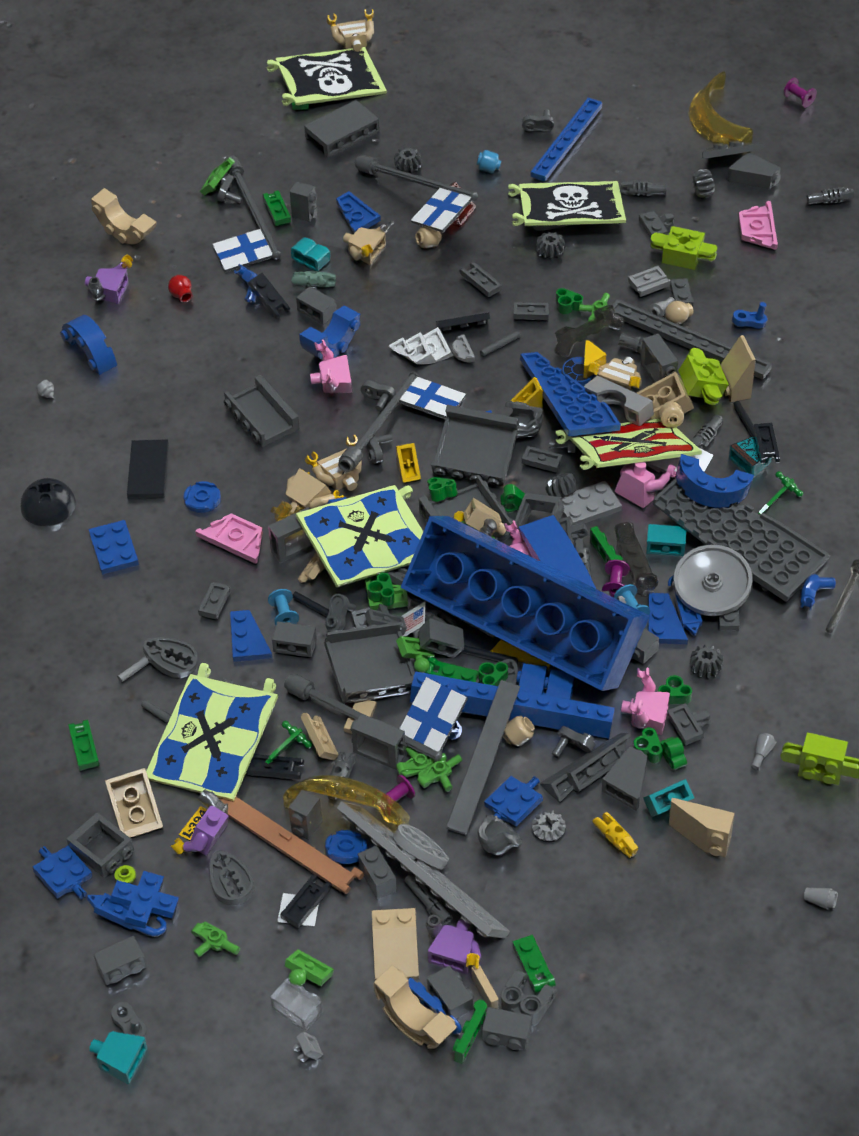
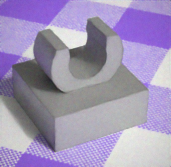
M305 1032L296 1036L299 1043L294 1045L293 1050L297 1052L303 1050L302 1054L297 1057L298 1060L304 1062L309 1057L317 1060L323 1056L315 1036Z

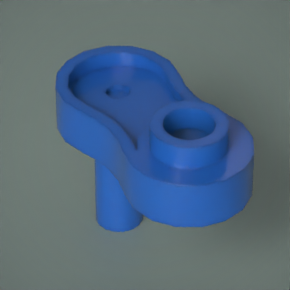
M761 302L757 312L736 310L733 313L732 322L738 327L764 328L767 322V316L764 314L767 304Z

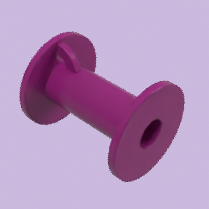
M794 77L786 84L784 96L790 97L794 94L802 100V106L807 108L814 102L817 91L814 88L806 91L799 87V81Z
M610 560L605 564V571L610 575V582L603 585L602 592L609 591L610 596L613 598L616 591L625 586L621 583L622 577L626 576L630 571L629 565L622 560Z
M402 775L396 777L398 785L383 796L378 792L373 793V800L376 806L387 816L391 814L390 805L404 795L411 799L415 797L414 788Z

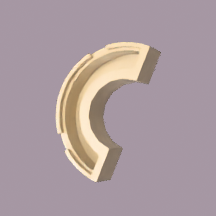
M105 188L91 199V209L104 227L105 232L114 236L121 243L137 244L156 227L157 222L144 213L138 219L130 217L121 208L117 196Z
M393 965L374 982L377 1000L382 999L385 1004L382 1009L402 1033L420 1046L426 1043L429 1049H434L457 1028L450 1016L444 1015L442 1012L433 1013L430 1009H426L420 1003L418 997L411 992L409 980L405 973L400 969L397 970Z

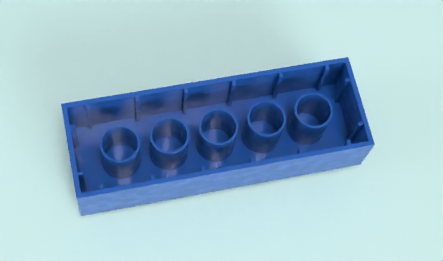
M450 516L429 517L400 587L601 691L619 687L650 616Z

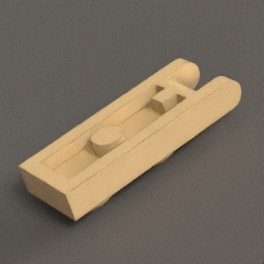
M317 552L298 577L300 583L306 582L307 579H315L317 574L324 570L325 566Z
M303 713L301 719L310 740L316 748L318 756L335 760L339 754L321 717L314 716L312 720L308 713Z

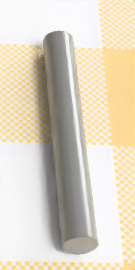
M145 656L117 676L120 682L125 681L150 662Z

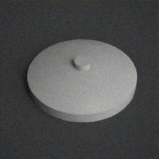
M704 545L692 549L680 559L674 572V588L680 601L692 611L709 616L724 615L738 609L749 597L752 589V572L745 558L735 550L721 545Z

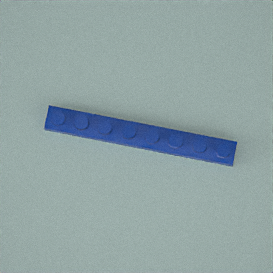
M587 98L532 169L531 177L542 181L548 179L602 108L601 101Z

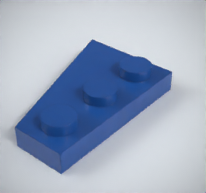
M348 191L336 198V204L353 233L359 228L367 229L381 221V216L351 192Z
M649 593L648 607L650 609V616L648 619V631L659 637L660 644L688 645V638L669 594Z
M250 610L231 611L233 662L273 658L272 652Z

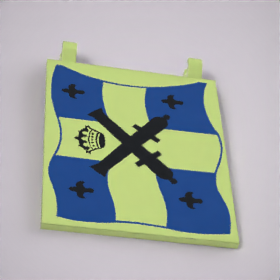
M393 485L296 513L295 516L336 587L410 565L423 534V530L404 500L411 497L410 493L413 492L411 486L408 485L398 490Z
M201 663L198 675H189L146 773L150 781L202 793L205 789L213 792L219 798L234 801L278 699V694L273 693L276 689L274 679L267 678L263 691L209 679L207 677L210 675L211 669L208 668V664Z

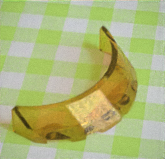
M723 71L700 90L691 101L689 108L690 121H692V125L698 133L708 136V140L714 143L722 142L729 144L731 141L752 143V128L729 122L721 117L710 103L711 91L725 87L726 73Z
M330 775L309 777L288 788L283 795L285 808H289L292 799H295L303 789L374 807L381 812L384 820L394 824L397 828L401 824L408 825L410 820L408 813L385 793L370 785L345 777Z

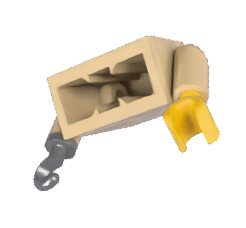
M394 221L388 222L387 225L383 224L376 229L359 228L354 235L345 233L343 242L348 244L349 254L356 261L361 260L371 265L386 246L385 233L394 225Z

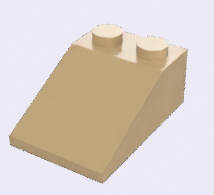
M744 335L738 338L721 363V368L729 384L724 394L728 396L730 402L750 399L752 395L756 359Z
M677 372L637 392V394L653 402L654 415L648 420L660 419V408L666 402L678 403L683 413L694 408L690 396H688Z
M145 768L105 780L119 829L132 838L163 828Z
M672 798L669 825L704 852L714 856L726 857L732 836L735 813Z
M415 908L372 910L375 981L392 965L397 970H402L408 979H418Z

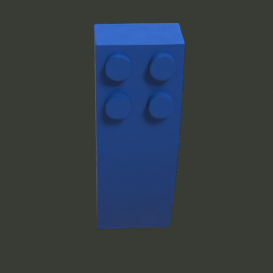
M554 515L518 527L532 558L596 589L581 557Z

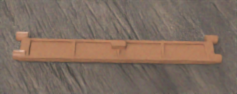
M235 797L234 801L220 799L224 804H228L229 818L324 881L331 883L339 891L345 894L349 893L351 887L348 885L355 877L359 880L363 878L364 872L357 867H354L351 872L238 797Z

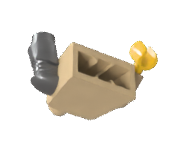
M475 498L471 500L464 512L457 511L454 514V519L462 522L465 518L466 524L492 537L494 532L502 536L506 532L499 513Z

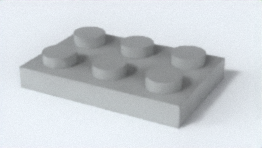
M606 481L576 490L570 495L561 497L565 508L562 515L564 518L570 516L573 520V525L585 524L622 511L621 503Z

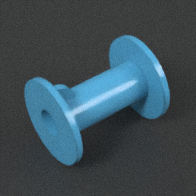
M625 585L614 594L615 599H617V596H623L626 604L648 615L650 614L648 606L638 604L636 601L637 588L635 585Z
M288 589L275 590L268 596V603L273 607H277L279 612L274 619L275 625L277 621L297 624L299 621L298 613L289 608L288 603L291 602L293 595Z

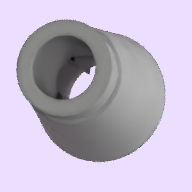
M806 888L804 900L825 909H834L838 893L833 891L832 888Z

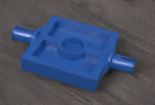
M510 776L484 801V805L494 813V816H498L499 819L517 826L543 801V795L533 790L540 781L533 776L526 784Z
M43 846V849L41 847L39 853L44 857V860L33 866V872L57 899L70 892H75L79 899L85 898L87 892L84 891L81 885L92 878L91 870L69 846L51 854L46 846Z

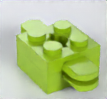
M672 226L669 235L661 233L651 235L650 247L663 251V264L695 270L699 259L713 261L717 256V246L704 243L705 233Z
M698 348L690 350L678 370L688 396L704 398L705 402L710 405L718 404L729 385L719 361L706 358L704 352Z
M807 732L804 746L786 742L782 747L780 755L782 761L800 765L798 776L839 785L841 775L859 779V759L845 756L848 745L847 741Z

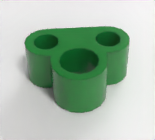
M565 288L557 289L556 303L558 304L559 313L569 314L573 310L579 311L580 304L583 305V296Z
M432 477L427 480L430 497L434 502L442 501L447 497H454L458 494L456 482L453 479Z
M507 484L503 488L504 493L500 496L501 505L504 506L506 512L518 511L525 493L515 485Z
M380 573L377 576V580L371 581L368 584V597L374 602L381 601L385 606L394 604V589L390 575L388 573Z
M485 662L479 666V680L482 684L499 686L501 680L506 681L508 678V665L504 662H498L495 665Z
M669 676L666 679V685H661L658 688V692L670 693L669 704H688L691 702L692 688L689 685H684L683 679L679 676Z
M651 727L645 728L642 731V736L635 738L633 748L641 750L647 755L651 763H658L662 759L660 740L655 729Z
M670 737L660 741L662 754L672 770L687 766L684 747L678 737Z

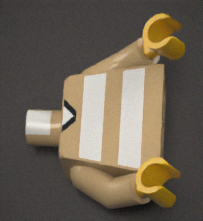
M365 9L364 13L367 21L359 20L339 23L337 26L335 25L337 16L333 14L334 20H331L328 15L327 23L331 25L330 29L334 41L343 45L345 49L353 48L356 52L360 51L362 47H367V41H370L374 35L373 9L371 14H367Z
M626 357L624 361L614 358L610 363L602 366L595 362H590L588 372H593L594 375H598L632 391L633 387L640 388L642 385L640 374L637 372V366L631 357Z
M353 435L354 443L349 442L348 437L346 438V445L348 447L356 446L358 441L356 435ZM346 449L317 461L318 455L316 452L311 453L314 460H311L308 455L306 456L305 462L313 466L312 470L315 476L325 485L332 486L335 490L346 487L349 491L356 489L358 485L357 481L359 480V473L362 468V460L350 472H344L338 466L339 458Z

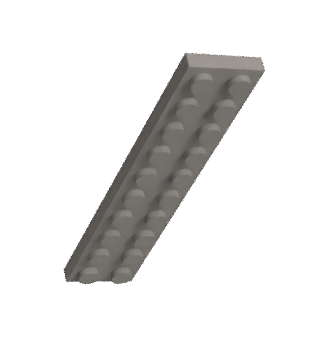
M344 801L340 802L337 808L342 812L343 818L349 822L353 821L357 825V830L372 837L371 841L375 845L385 848V853L389 857L399 860L401 862L400 866L404 870L412 871L416 875L415 879L423 885L427 884L431 888L430 892L446 900L445 904L450 909L459 911L462 914L461 918L469 924L473 923L477 927L476 931L484 937L491 936L495 939L497 937H507L510 931L435 867L419 860L402 849L393 838L394 833L363 806Z

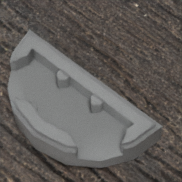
M465 335L458 336L457 340L452 343L453 355L461 361L475 362V356Z

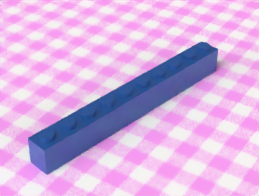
M415 671L411 685L410 702H414L427 677L468 698L461 712L488 716L498 686ZM519 690L509 720L511 721L516 716L529 718L533 725L559 730L562 726H565L580 734L587 733L591 736L609 739L615 708Z

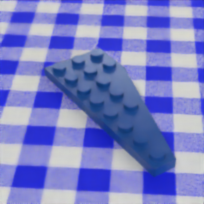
M538 352L520 355V361L532 379L534 377L537 378L543 390L544 399L568 437L620 431L621 424L608 404L605 402L600 403L596 395L588 394L585 391V387L569 375L564 376L561 369L552 367L550 361Z

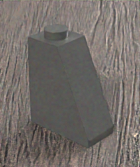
M747 152L729 167L728 181L770 189L780 181L781 168L751 152Z
M630 746L602 779V791L637 811L645 778L647 755L641 750H636Z

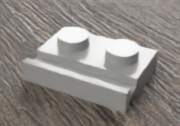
M659 266L628 277L629 284L636 292H639L640 297L671 285V280L667 279L666 274Z

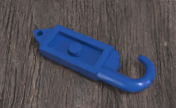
M674 575L669 578L668 586H672ZM675 592V602L682 627L696 636L699 627L702 626L701 614L686 607Z
M104 893V895H87V900L94 908V913L126 928L135 929L152 937L162 935L166 931V922L161 917H157L161 924V927L157 929L149 926L142 928L125 923V918L129 906L110 901L111 895Z
M412 978L408 979L411 992L418 997L420 1003L426 1009H430L433 1013L442 1012L446 1015L438 997L430 995L422 983L416 982ZM450 1015L457 1026L452 1033L460 1034L462 1031L460 1023L454 1016Z

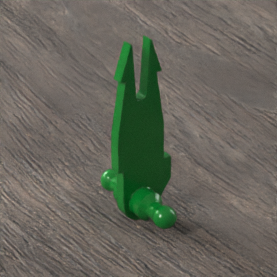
M780 471L775 473L776 478L781 480V484L784 487L758 512L759 515L764 513L787 489L790 492H794L797 497L803 496V491L797 488L793 478L785 477Z
M283 721L282 727L288 730L290 737L265 762L267 764L271 763L283 751L289 748L295 740L298 743H303L306 748H311L312 742L306 739V735L302 733L303 730L301 728L298 729L296 726H291L288 721Z

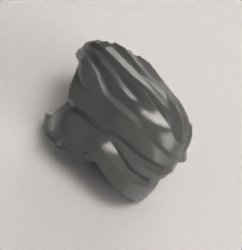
M506 402L505 407L513 408V412L509 416L519 419L520 426L517 438L535 436L542 426L543 409L532 407L522 402Z

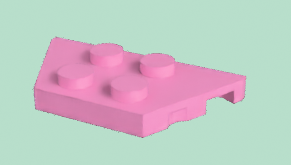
M767 201L765 206L759 208L754 206L749 210L739 212L738 219L742 240L777 249L778 243L771 201Z
M231 513L224 516L221 520L211 522L210 527L204 530L199 528L195 531L196 536L255 564L258 562L263 534L262 527Z

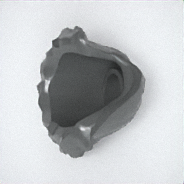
M486 815L477 833L482 848L498 856L514 846L520 847L522 845L520 835L513 831L512 827L504 823L498 816Z

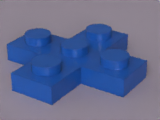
M143 871L138 886L117 880L110 901L129 906L125 923L146 928L151 913L173 918L179 897L159 892L164 876Z

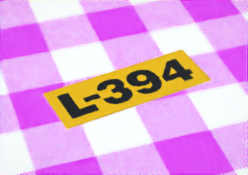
M200 806L179 835L191 840L196 825L208 809Z

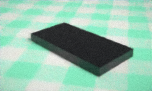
M168 439L132 440L127 499L165 498Z

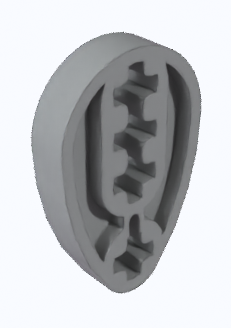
M401 824L393 834L395 842L402 849L433 867L444 869L449 861V857L438 844L413 826Z

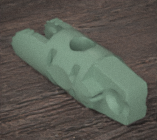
M313 271L295 272L291 281L294 285L305 287H331L336 284V275Z

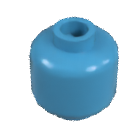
M484 150L483 153H479L476 165H478L480 171L492 174L495 169L499 170L501 160H498L499 155L497 153Z

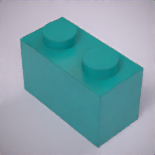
M648 524L646 554L685 555L686 529L682 526Z
M684 779L643 797V800L651 817L670 810L672 798L689 801L695 797L687 780Z

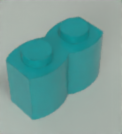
M302 238L291 248V258L300 264H305L311 270L319 271L330 261V250L323 245L316 244L309 238Z

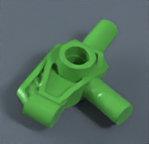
M604 293L601 300H597L593 305L580 304L579 311L592 312L588 323L597 325L604 321L609 311L607 301L610 295L608 293Z
M406 746V752L411 759L404 763H397L396 768L399 775L409 777L417 775L423 770H428L435 761L433 758L425 754H418L415 749ZM442 753L441 760L447 761L445 753Z
M457 754L447 762L445 760L434 762L428 770L418 773L417 781L423 788L428 787L431 783L441 781L445 791H451L453 786L448 776L452 774L451 768L462 762L461 756Z
M207 922L197 923L191 930L194 936L200 937L204 941L202 945L193 951L198 958L209 949L221 951L224 948L235 955L240 951L239 946L228 941L226 932Z

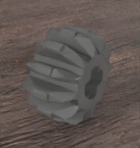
M405 147L403 150L399 149L394 156L395 167L406 173L418 171L422 164L420 152L417 149L412 150L411 147L409 149Z
M707 169L694 172L692 178L697 196L706 198L713 195L715 185L711 172Z
M548 232V234L542 233V236L538 237L536 249L539 256H544L545 259L548 257L552 259L553 257L558 258L559 255L563 254L565 242L562 235H557L556 232L553 234Z
M571 473L551 477L545 482L546 493H548V496L556 497L570 495L576 491L577 482Z
M706 645L703 648L697 646L696 650L692 651L690 667L693 673H699L700 677L706 675L709 678L710 675L716 676L718 672H721L724 658L721 655L720 649L714 650V646L710 648Z

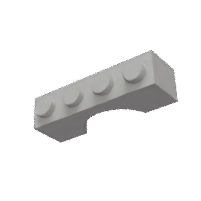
M598 375L583 386L588 394L596 395L600 403L605 402L606 404L623 406L625 408L626 420L638 426H641L654 415L652 400Z

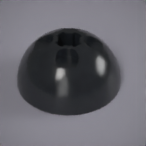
M54 478L39 479L31 483L24 491L20 504L21 513L28 522L34 525H56L72 515L76 507V499L72 490L64 482Z

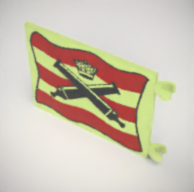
M661 419L647 420L641 426L632 422L620 423V431L578 435L576 437H568L566 432L562 430L556 431V435H562L560 439H556L558 444H563L570 439L586 455L580 457L581 461H586L584 465H580L583 470H587L593 465L599 468L677 458L681 454L687 456L702 454V451L678 428H667L663 425Z

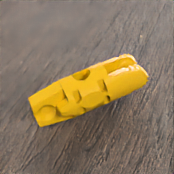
M608 812L602 815L603 820L600 817L592 820V823L617 849L621 850L629 858L636 855L638 846L633 838Z

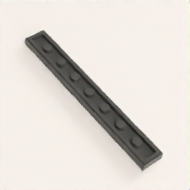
M503 680L500 681L448 821V830L467 835L520 690L518 685Z

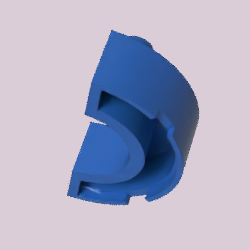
M345 305L333 312L331 322L323 333L312 327L300 333L301 347L310 354L323 359L320 350H316L314 343L321 344L324 339L326 346L333 352L334 358L337 357L341 352L344 353L347 350L348 344L359 329L361 314Z
M79 316L62 326V331H60L62 339L64 341L67 340L71 346L77 343L80 348H83L89 360L88 365L92 370L101 375L117 366L111 346L107 347L104 341L106 336L89 316Z
M684 454L680 456L676 471L677 483L679 487L682 486L685 490V495L699 504L715 508L729 507L730 504L735 502L738 504L744 500L749 493L754 477L753 474L735 470L734 474L727 478H715L706 474L701 469L699 459Z

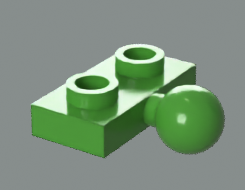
M400 636L396 642L402 657L415 659L414 668L417 672L425 673L428 671L430 663L427 658H434V653L421 649L420 639Z
M299 949L285 961V967L292 970L288 979L294 987L302 986L306 978L322 986L333 976V968Z

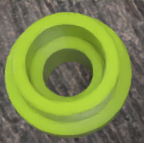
M128 865L119 867L114 874L116 882L119 880L132 884L136 878L135 869Z

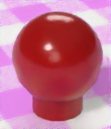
M184 275L173 276L168 283L170 294L175 298H179L181 302H187L192 298V285L189 278Z

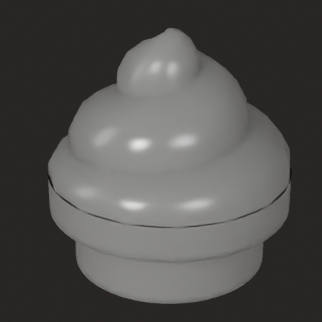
M44 380L37 385L36 389L39 396L53 398L54 385L52 382Z

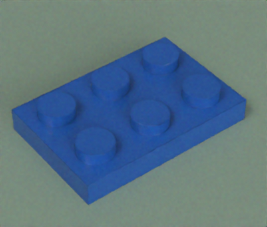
M125 520L88 529L102 575L139 565Z

